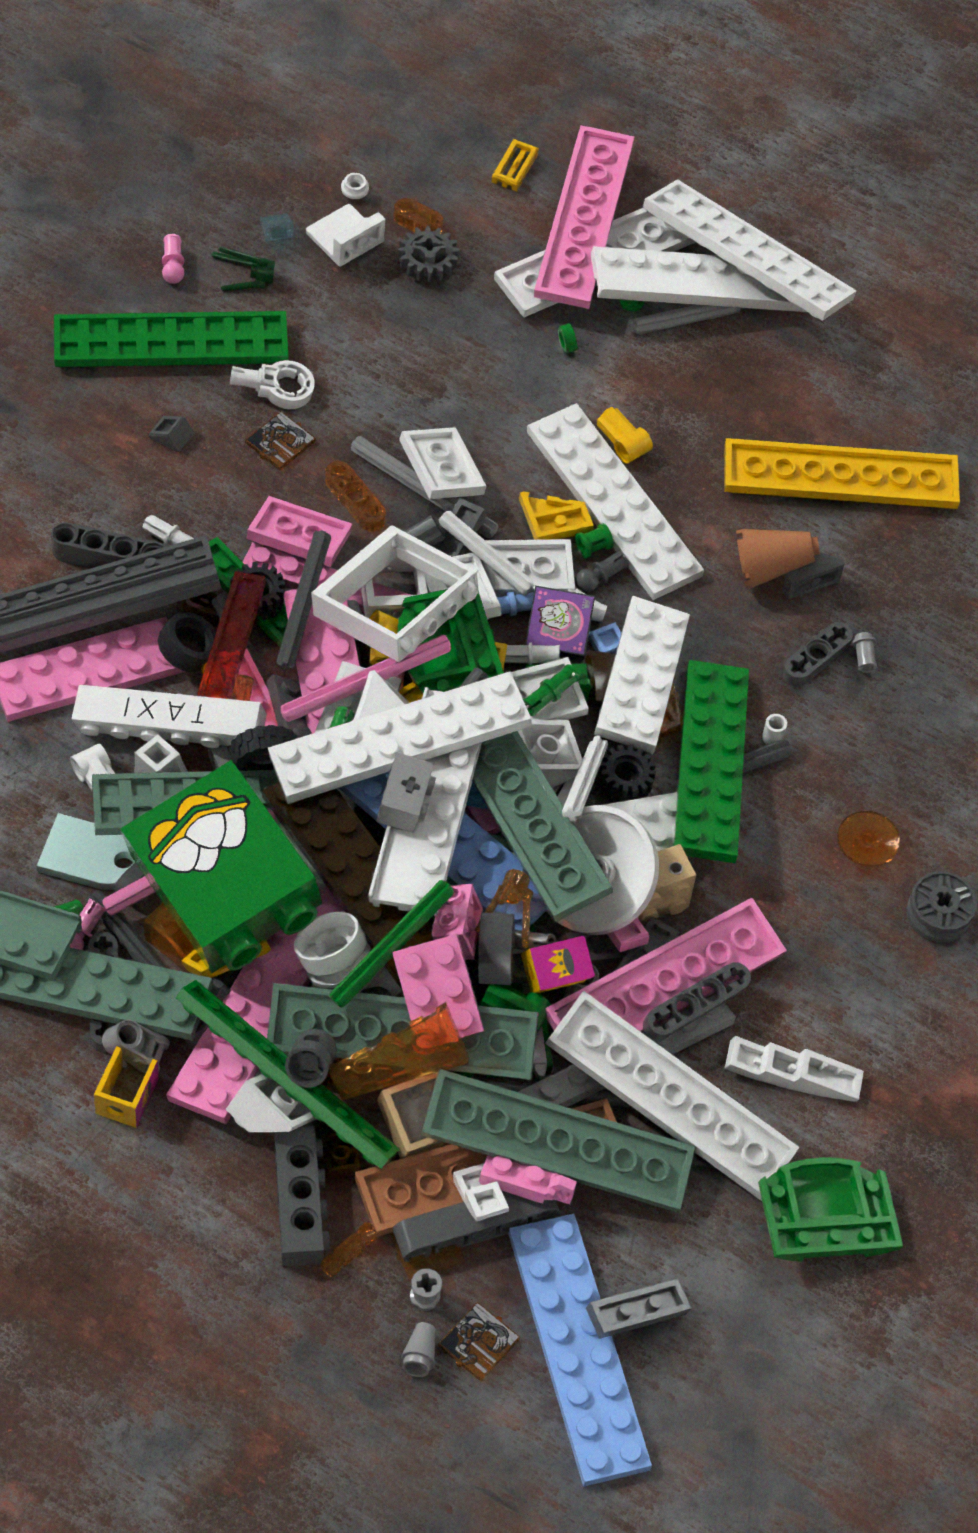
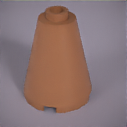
M762 529L736 530L737 536L739 538L743 537V539L737 540L742 572L745 573L746 578H750V580L744 581L746 589L756 587L815 562V555H820L818 537H811V532Z

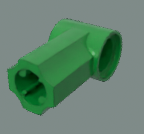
M490 984L481 1002V1006L538 1012L537 1033L546 1020L545 1008L551 1005L540 994L534 992L524 994L507 985Z

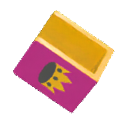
M584 936L530 948L521 953L530 992L538 994L582 983L595 976Z
M116 1046L94 1093L95 1114L137 1128L159 1079L158 1060L152 1059L137 1094L131 1103L110 1095L123 1067L122 1048ZM109 1106L117 1107V1108H119L120 1110H122L124 1113H122V1112H117V1111L113 1110L112 1108H110Z

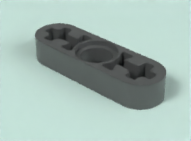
M834 622L791 655L784 665V680L790 685L802 686L841 656L851 645L853 631L850 626L842 622ZM841 635V636L844 637V639H842V638L836 639V640L833 642L832 646L830 645V643L832 642L833 636L839 637V636ZM820 649L826 654V657L816 659L811 656L810 651ZM804 662L806 663V664L804 665V668H803L802 673H801L800 671H797V672H795V673L792 672V668H793L794 670H798L799 668H801V667L803 666V663H804Z

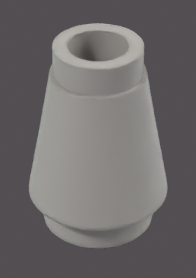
M420 1322L416 1324L415 1330L400 1358L403 1363L402 1369L407 1374L415 1377L427 1376L429 1371L434 1368L436 1328L429 1323Z

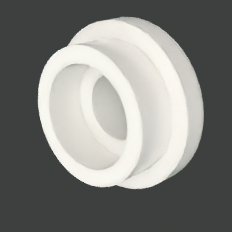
M350 173L342 181L341 191L350 199H361L368 194L369 183L362 174Z

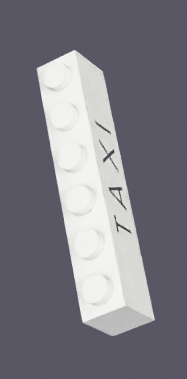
M79 685L72 721L81 733L89 736H97L99 733H104L119 739H127L129 736L150 741L158 734L164 740H170L178 745H188L189 742L201 743V745L208 748H218L219 745H231L232 739H235L239 733H243L247 729L265 726L267 714L260 702Z

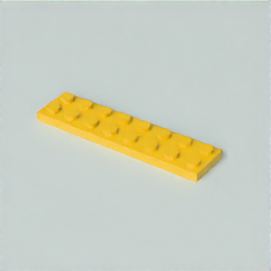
M726 438L724 451V492L958 509L960 503L958 455Z

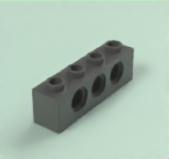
M301 1126L290 1132H274L282 1267L323 1264L324 1252L330 1251L329 1231H322V1220H327V1200H320L319 1189H325L324 1168L318 1169L317 1158H323L322 1138L315 1137V1126ZM296 1161H303L307 1164V1166L303 1168L294 1167L292 1163ZM306 1192L310 1196L306 1199H299L294 1194ZM300 1223H308L312 1228L300 1230L296 1226Z

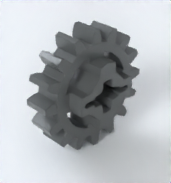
M426 226L425 231H421L417 227L415 228L414 235L407 232L405 239L400 240L398 248L400 267L407 268L408 276L416 273V280H420L423 276L427 277L428 282H431L434 276L439 280H443V273L450 276L452 275V268L458 267L460 248H457V240H450L451 234L449 232L442 235L441 228L439 227L435 232L431 231L429 226Z

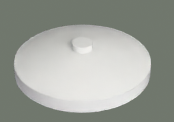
M585 806L581 816H578L577 820L573 821L610 882L613 893L557 922L566 928L582 934H607L630 924L647 907L658 882L659 857L650 833L636 818L611 806Z

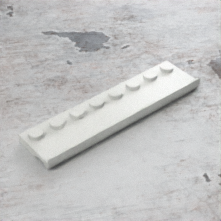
M593 246L591 251L594 279L597 280L598 285L597 298L807 312L798 305L789 302L776 291L767 288L757 279L743 273L741 269L721 259L718 255Z
M425 687L422 699L443 692L429 690V687ZM482 742L424 760L434 763L431 776L436 777L431 796L425 795L423 802L429 804L424 822L417 821L413 833L387 825L368 894L369 902H372L373 906L379 907L380 904L398 906L399 910L409 912L439 880H447Z

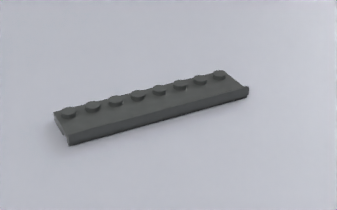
M207 535L0 594V653L221 589Z

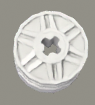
M330 912L316 917L309 926L298 932L294 941L295 953L307 971V976L314 988L333 990L372 950L366 942L365 934L358 920L352 914L346 912ZM375 976L359 992L367 988L375 979Z

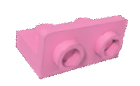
M473 884L450 885L454 893L439 909L438 915L435 916L432 937L436 940L458 934L465 960H473L483 907Z

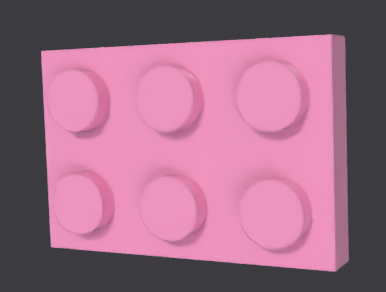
M268 496L247 529L246 539L306 559L314 532L323 530L331 535V541L324 565L331 567L351 534L352 523Z
M458 934L392 952L419 1050L485 1032Z

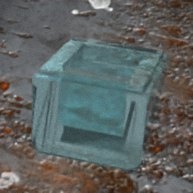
M287 213L260 217L265 241L293 237L294 225Z

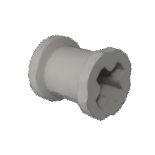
M421 1269L413 1275L411 1280L412 1289L410 1291L411 1303L422 1311L435 1308L436 1304L440 1301V1291L442 1289V1279L436 1271Z

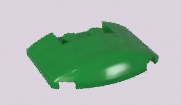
M448 589L405 597L402 603V607L405 608L398 619V632ZM479 590L472 601L467 602L457 611L453 618L448 619L432 636H429L422 642L425 643L438 636L446 635L451 644V651L407 670L414 683L423 693L425 687H429V690L440 692L459 688L474 668L483 670L489 678L504 673Z
M819 1157L783 1165L767 1179L766 1176L760 1179L758 1185L774 1258L802 1262L804 1258L859 1254L870 1257L902 1249L903 1243L886 1172L878 1169L876 1174L860 1167L862 1162L855 1160Z

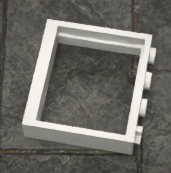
M391 525L311 592L313 615L393 660L400 662L408 654L413 653L417 646L426 638L432 636L443 623L453 618L457 611L467 602L472 601L478 594L479 588L477 570ZM399 558L451 587L396 634L343 605V603L394 559Z

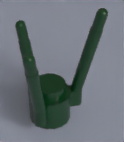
M222 246L218 248L222 253L212 252L211 254L214 258L251 266L250 278L256 279L253 282L221 286L222 291L248 288L265 289V283H273L275 261L258 258Z

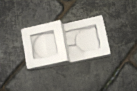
M484 1163L453 1172V1181L466 1207L476 1221L509 1212L508 1204L497 1181L486 1185L480 1184L479 1178Z

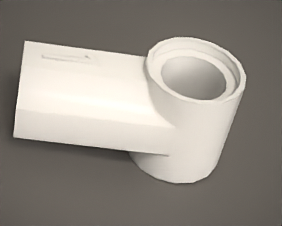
M100 743L70 757V762L76 776L81 782L86 781L91 790L92 774H115L111 768L110 759Z

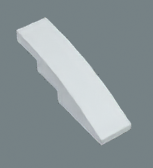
M738 1036L730 1040L725 1064L726 1070L761 1082L817 1096L853 1102L859 1100L864 1072L808 1049L798 1053L771 1042L764 1047Z

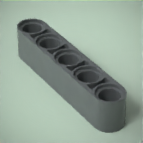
M67 522L57 524L51 531L52 553L57 560L89 568L170 546L169 544Z
M502 1191L508 1204L509 1212L476 1221L465 1203L461 1202L402 1220L392 1230L403 1260L405 1262H415L508 1234L509 1228L555 1218L559 1215L560 1210L554 1199L544 1200L542 1204Z

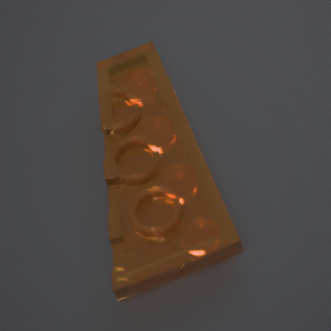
M445 1002L436 1007V1011L424 1018L420 1016L411 1021L410 1026L396 1034L391 1032L382 1037V1042L371 1048L365 1047L334 1064L330 1068V1075L341 1100H346L439 1072L440 1069L447 1070L469 1063V1055Z

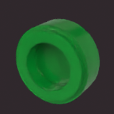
M567 323L559 326L558 337L563 351L567 354L577 351V340L571 324Z

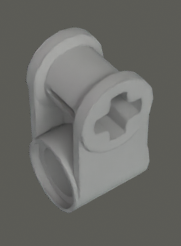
M130 1019L123 1020L108 1028L102 1037L103 1047L109 1054H113L116 1046L122 1048L123 1061L131 1064L135 1069L143 1073L147 1072L152 1059L158 1060L159 1072V1062L162 1054L170 1046V1041L165 1036L153 1032ZM119 1032L125 1036L126 1044L121 1041Z

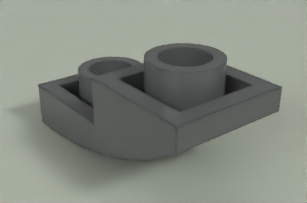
M482 912L479 931V984L512 985L514 981L513 948L516 945L514 914Z

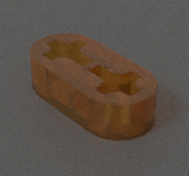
M402 198L395 203L393 216L395 222L413 232H415L417 227L421 231H425L426 226H429L431 231L434 232L439 227L442 232L443 217L438 211L410 198Z

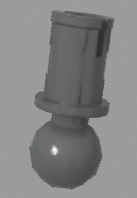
M618 550L600 563L594 562L592 570L583 569L577 573L575 577L577 588L582 592L588 593L598 586V581L603 584L607 583L609 577L629 567L627 558L623 557L620 559L623 553Z

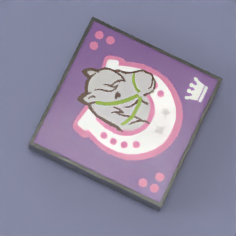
M535 585L525 645H529V642H532V645L542 646L560 645V652L585 656L595 596Z

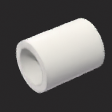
M771 714L767 717L762 734V740L766 745L784 739L787 728V720L784 716Z

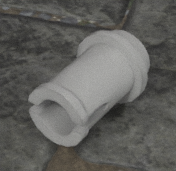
M869 632L858 633L852 642V646L856 649L858 670L862 673L873 672L877 669L874 646L877 643L876 639Z

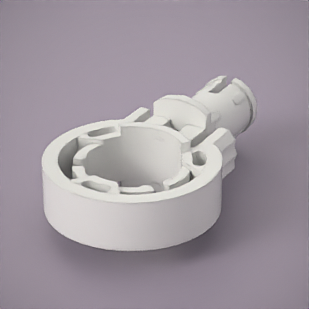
M289 360L279 361L273 365L262 364L259 370L232 366L230 385L255 388V391H258V396L266 397L271 403L284 409H297L306 405L311 399L315 384L314 377L307 367ZM296 375L298 376L297 382L300 383L301 389L297 391L296 397H294V392H285L280 388L279 379L284 377L294 379Z

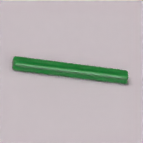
M439 880L332 990L329 995L331 1000L337 1006L345 1007L393 957L392 952L400 950L453 895V888L446 881Z

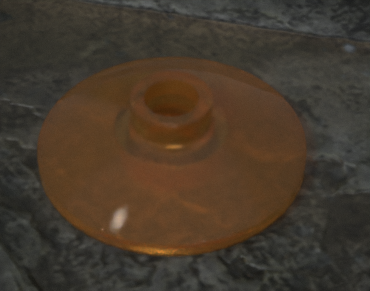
M859 811L850 814L842 821L837 833L838 845L843 854L854 863L862 866L875 867L888 863L895 857L900 846V835L894 823L886 816L873 811ZM862 842H868L872 846L865 845Z

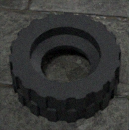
M268 725L250 728L243 733H239L235 739H232L231 745H229L230 757L239 771L275 770L269 756L268 747L297 739L298 736L296 733L294 734L293 730L287 729L284 726Z

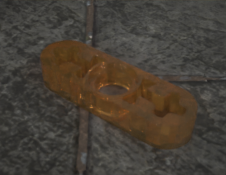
M334 461L328 464L325 470V483L364 530L371 532L383 528L386 518L385 507L355 471L343 461ZM350 492H359L363 495V498L354 501L349 499L347 495Z

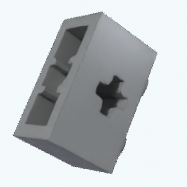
M396 752L376 822L412 833L417 821L424 822L429 806L428 803L423 802L425 795L431 796L436 777L431 776L434 763Z

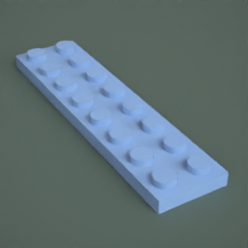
M575 1214L509 1228V1238L583 1487L650 1471L652 1464L613 1338L608 1336L599 1339L586 1310L590 1302L600 1300V1295Z

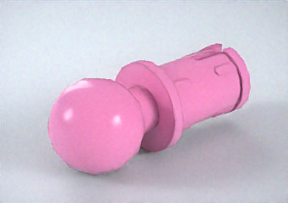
M168 234L163 238L164 255L162 257V264L164 267L162 269V276L169 284H176L183 279L185 274L182 267L184 264V257L181 255L182 240L179 235Z
M90 898L80 913L82 929L80 933H76L70 948L83 950V938L85 936L89 938L93 936L90 933L104 912L107 911L106 908L99 903L96 904Z

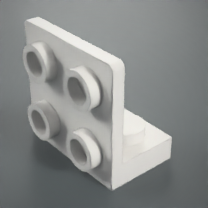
M347 204L308 226L306 234L341 267L384 242L385 218L379 212L369 218H364L351 204Z

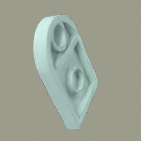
M58 813L37 863V872L97 889L114 890L118 879L130 868H119L115 865L116 861L127 858L133 862L132 865L135 861L129 853L123 835H95L93 822Z

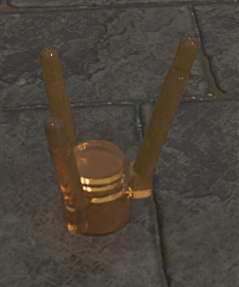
M512 869L506 872L502 885L498 886L494 898L484 913H493L498 903L517 904L522 900V946L527 948L530 931V902L533 891L528 889L530 883L528 875L520 870ZM480 920L475 928L476 933L480 931Z

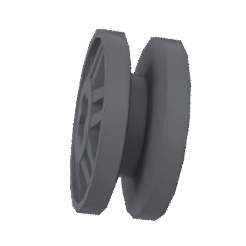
M935 871L922 876L914 885L908 899L906 913L908 922L914 931L923 938L937 943L952 942L962 937L969 929L978 903L975 891L962 877L947 871Z

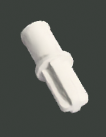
M154 515L147 517L142 526L144 531L162 540L164 544L174 545L194 539L180 531L178 525L171 526Z
M529 642V645H507L505 663H528L532 665V663L544 664L559 660L560 645H532V642Z

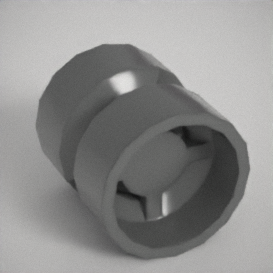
M308 1029L300 1033L285 1063L286 1074L292 1082L298 1086L309 1088L316 1087L324 1081L337 1053L336 1043L331 1035L319 1029Z

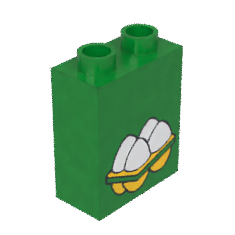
M232 760L120 828L131 857L211 973L225 965L229 970H238L245 967L260 954L262 950L260 943L280 930H283L286 935H292L305 929L316 918L318 914L316 907L323 904L315 876Z

